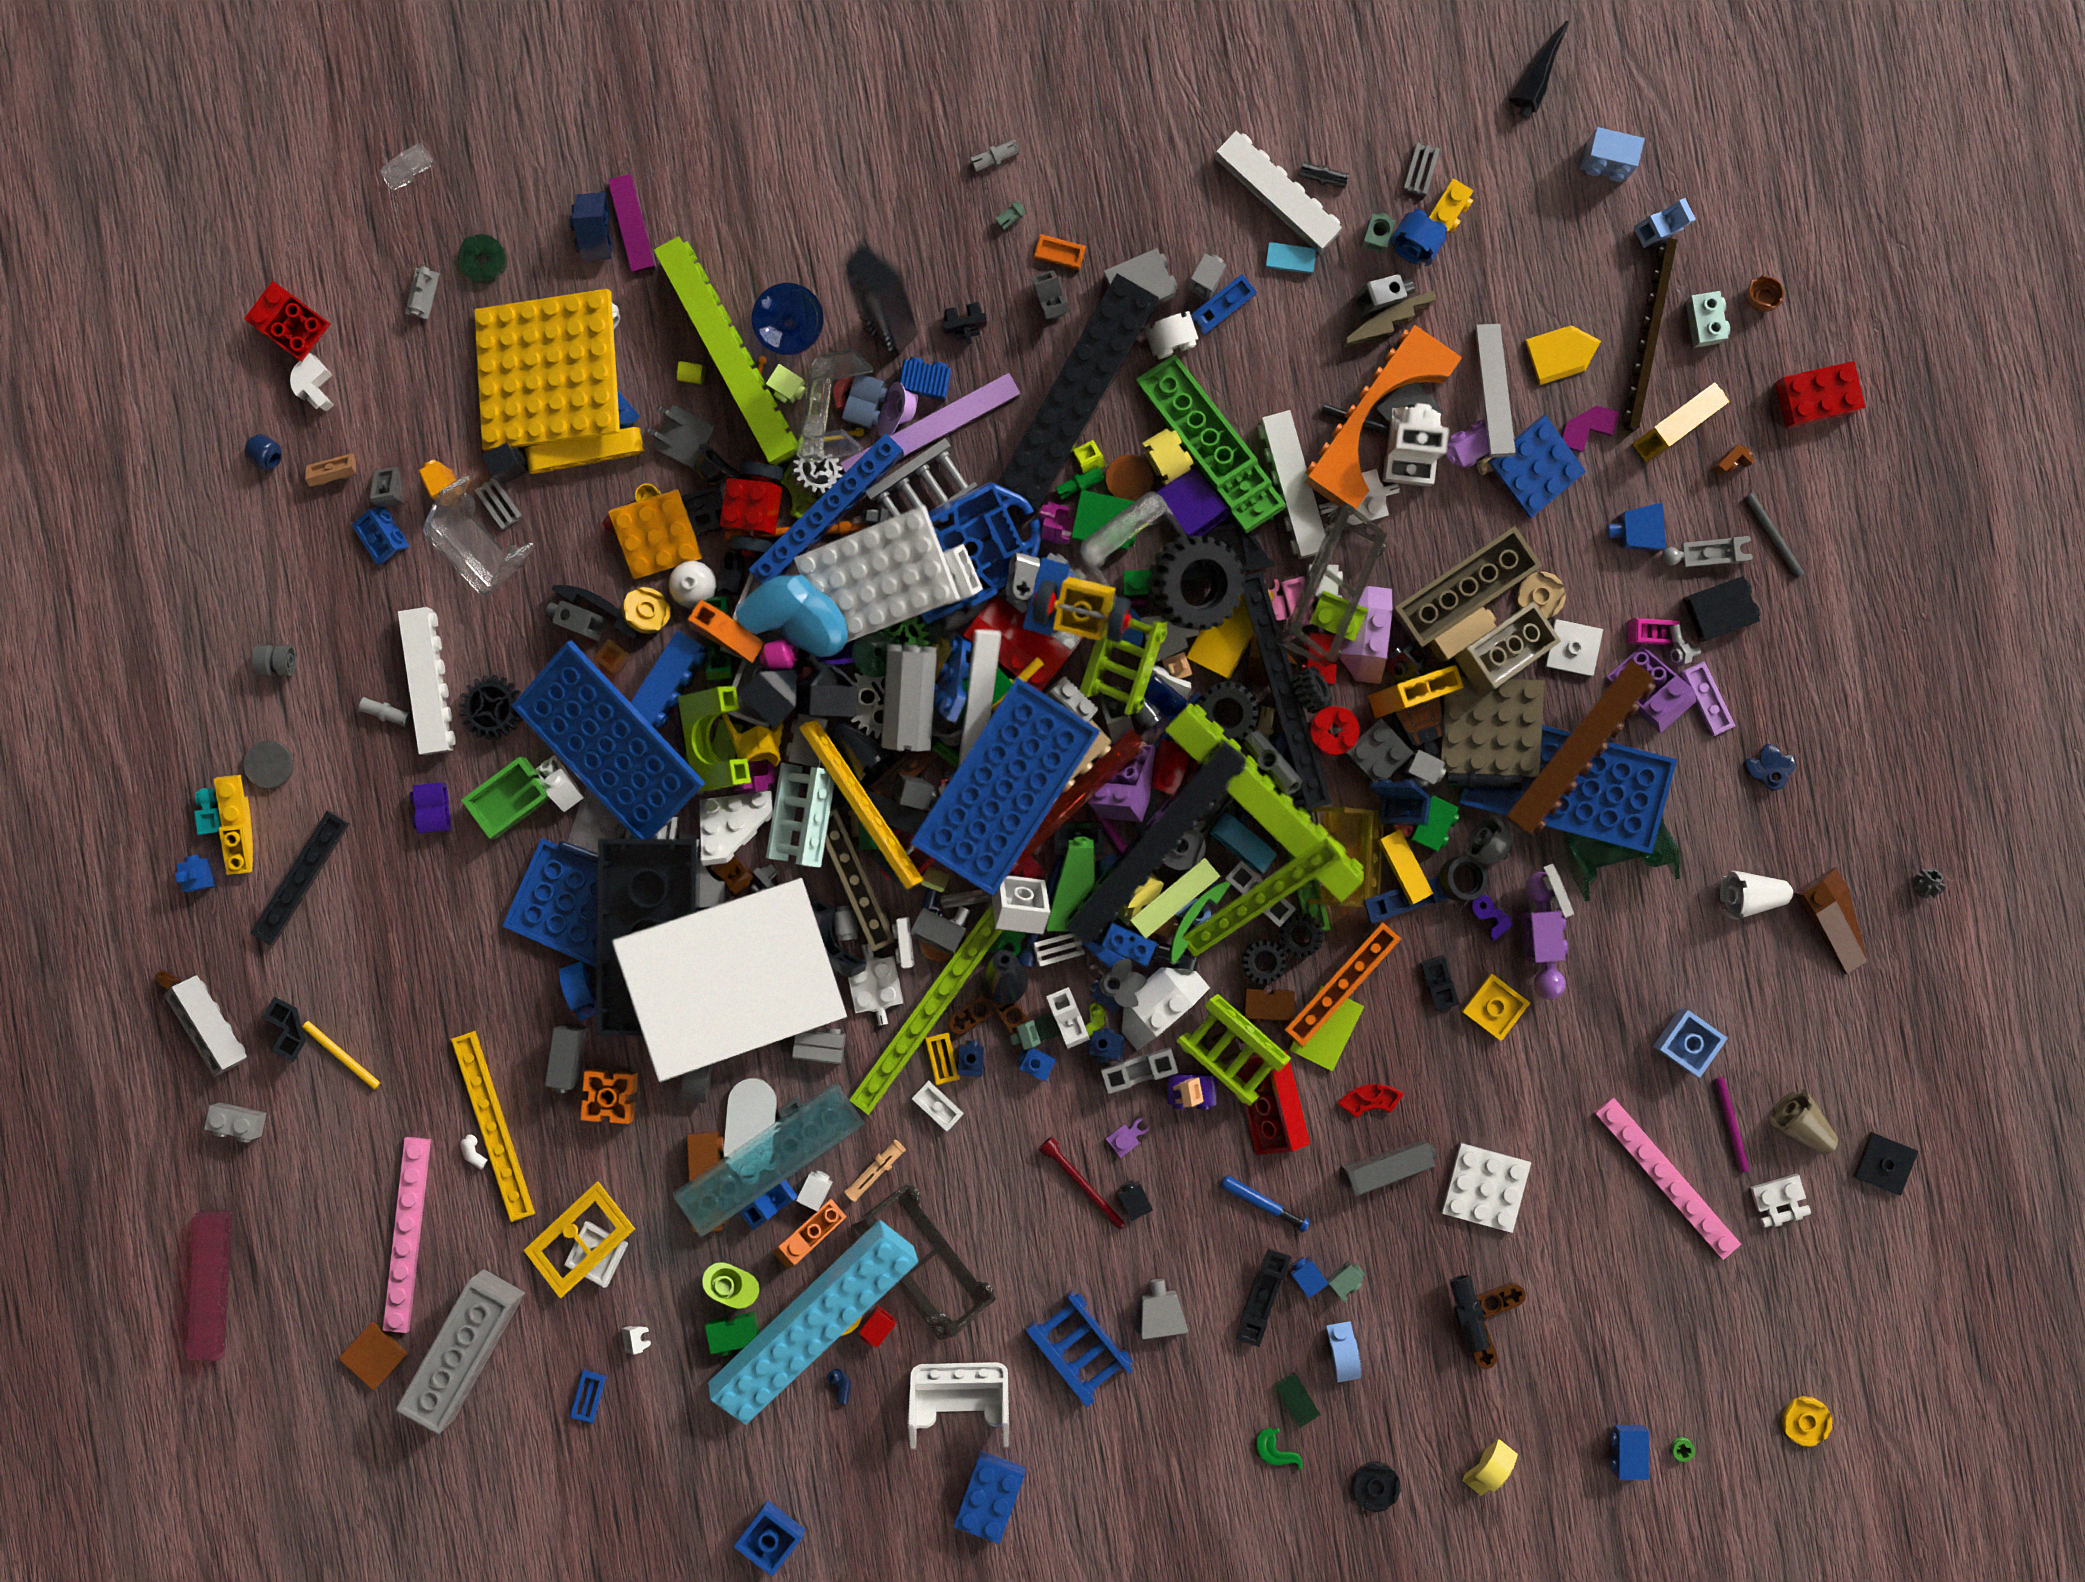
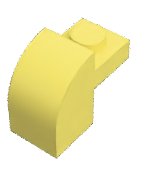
M1152 872L1148 882L1143 887L1139 886L1134 891L1135 895L1130 903L1127 905L1123 904L1119 909L1118 917L1127 926H1134L1130 919L1141 911L1143 905H1148L1161 893L1164 883Z
M1498 1439L1484 1450L1480 1463L1465 1473L1462 1481L1481 1496L1489 1490L1495 1492L1510 1475L1518 1454Z

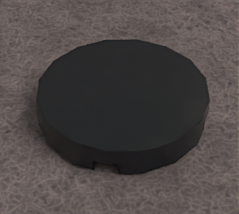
M1379 1461L1368 1462L1360 1466L1354 1473L1352 1492L1357 1502L1364 1509L1373 1512L1385 1511L1392 1504H1395L1401 1492L1400 1480L1395 1470L1388 1464Z

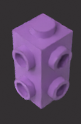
M1485 419L1474 422L1469 430L1465 432L1460 431L1451 436V440L1447 442L1446 456L1452 464L1467 468L1476 464L1478 458L1489 456Z

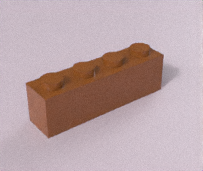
M720 1131L691 1132L687 1135L692 1233L721 1231L724 1228V1224L728 1223L727 1209H723V1200L727 1198L726 1185H722V1176H725L726 1173L725 1161H721V1152L724 1151V1137H720Z

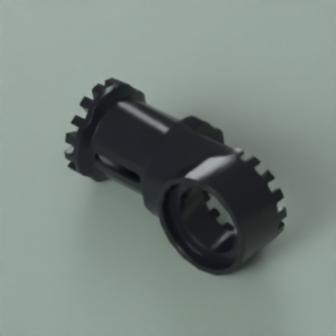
M1155 939L1157 945L1151 960L1161 959L1169 961L1171 945L1161 943L1159 939ZM1182 954L1174 965L1179 968L1197 971L1199 958L1194 956L1190 958V955Z

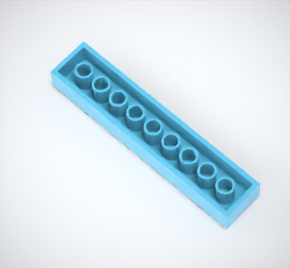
M881 1220L877 1221L708 1382L710 1400L743 1424L749 1423L918 1263L914 1246Z

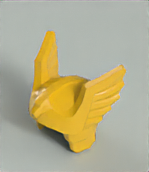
M722 714L738 759H747L748 762L768 760L773 766L779 764L781 759L778 747L781 743L780 739L784 727L783 720L775 728L770 725L767 729L758 725L741 734L737 733L727 714Z

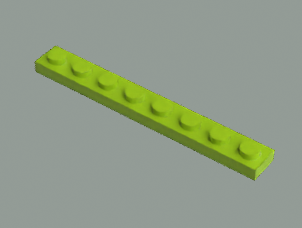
M1329 835L1185 933L1182 938L1189 943L1187 946L1188 950L1194 957H1197L1343 859L1345 854Z

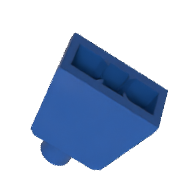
M1657 503L1621 513L1619 515V523L1607 524V537L1620 538L1621 548L1653 552H1660L1666 549L1663 504Z

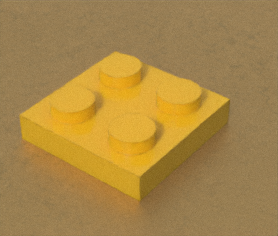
M1490 973L1462 1009V1012L1499 1041H1502L1529 1006L1530 1002Z

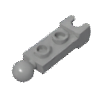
M1744 536L1682 543L1681 551L1674 547L1666 548L1662 553V561L1668 566H1674L1682 560L1683 568L1748 562L1752 560L1753 556L1751 554H1743L1740 546L1750 542L1751 538Z

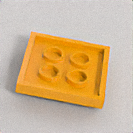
M678 489L611 509L608 512L633 579L667 570L684 562L696 561L703 557Z

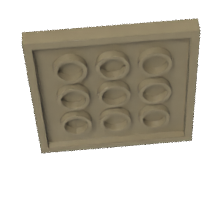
M1461 677L1464 688L1445 694V736H1443L1441 758V761L1445 762L1443 767L1446 769L1445 773L1470 774V771H1475V774H1520L1522 777L1537 778L1540 775L1544 680L1508 679L1494 690L1480 696L1468 677Z

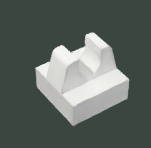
M628 1326L621 1328L625 1352L638 1354L651 1345L649 1340L641 1341L640 1338L643 1333L649 1331L647 1327Z

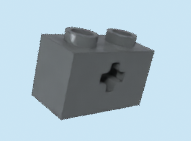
M897 773L891 796L902 805L928 810L929 805L934 803L936 792L934 791V786L925 779Z

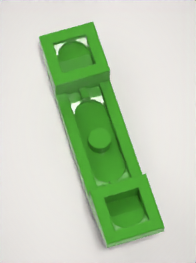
M1228 881L1210 889L1186 912L1175 931L1171 943L1169 962L1172 965L1177 962L1189 945L1182 936L1207 901L1214 906L1219 902L1231 885Z

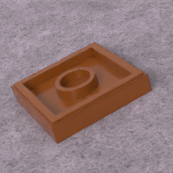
M372 1321L338 1359L375 1391L409 1353L383 1331L377 1323Z

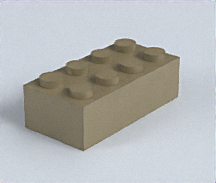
M1534 601L1498 624L1496 628L1453 657L1478 694L1482 696L1500 686L1560 643L1561 640Z

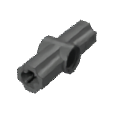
M1260 730L1251 732L1245 737L1243 744L1258 761L1259 767L1269 774L1284 794L1290 795L1295 793L1301 787L1303 781L1288 764L1287 759L1275 749ZM1275 759L1274 764L1270 766L1272 760Z

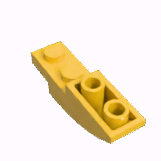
M241 775L214 778V785L222 825L219 827L226 874L252 872L253 864L251 816L248 796L244 797Z

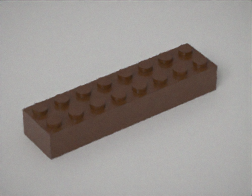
M1630 660L1508 813L1507 820L1528 836H1531L1533 833L1538 835L1547 823L1544 820L1548 814L1553 816L1562 805L1560 801L1562 796L1565 794L1568 797L1576 788L1578 783L1575 780L1580 775L1584 778L1592 768L1593 763L1590 761L1593 757L1600 758L1609 744L1606 741L1609 737L1615 739L1623 729L1624 724L1621 722L1625 717L1630 720L1639 709L1640 705L1637 702L1641 698L1646 700L1655 688L1653 682L1656 677L1633 660Z

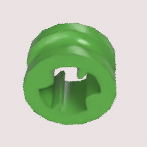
M1679 1437L1672 1442L1671 1451L1678 1461L1687 1462L1694 1457L1695 1448L1687 1438ZM1682 1444H1684L1686 1448H1689L1688 1451L1685 1450V1455H1681V1453L1677 1451V1448L1680 1449L1679 1446Z

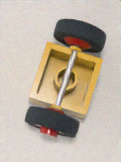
M1068 577L1062 582L1060 597L1057 600V583L1043 580L1033 599V621L1047 625L1055 609L1057 612L1054 630L1099 641L1102 640L1107 632V640L1120 643L1125 631L1130 626L1131 615L1129 614L1131 604L1128 599L1116 598L1112 607L1116 588Z

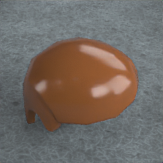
M1765 275L1755 280L1752 279L1746 293L1748 304L1759 312H1769L1776 309L1783 302L1784 298L1782 284L1776 278Z

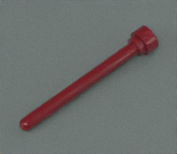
M1053 1136L1043 1142L1038 1150L1044 1156L1052 1157L1115 1227L1122 1229L1125 1225L1124 1221L1059 1151V1143Z

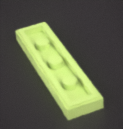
M1203 858L1130 919L1131 922L1147 938L1216 881L1220 875L1206 858Z

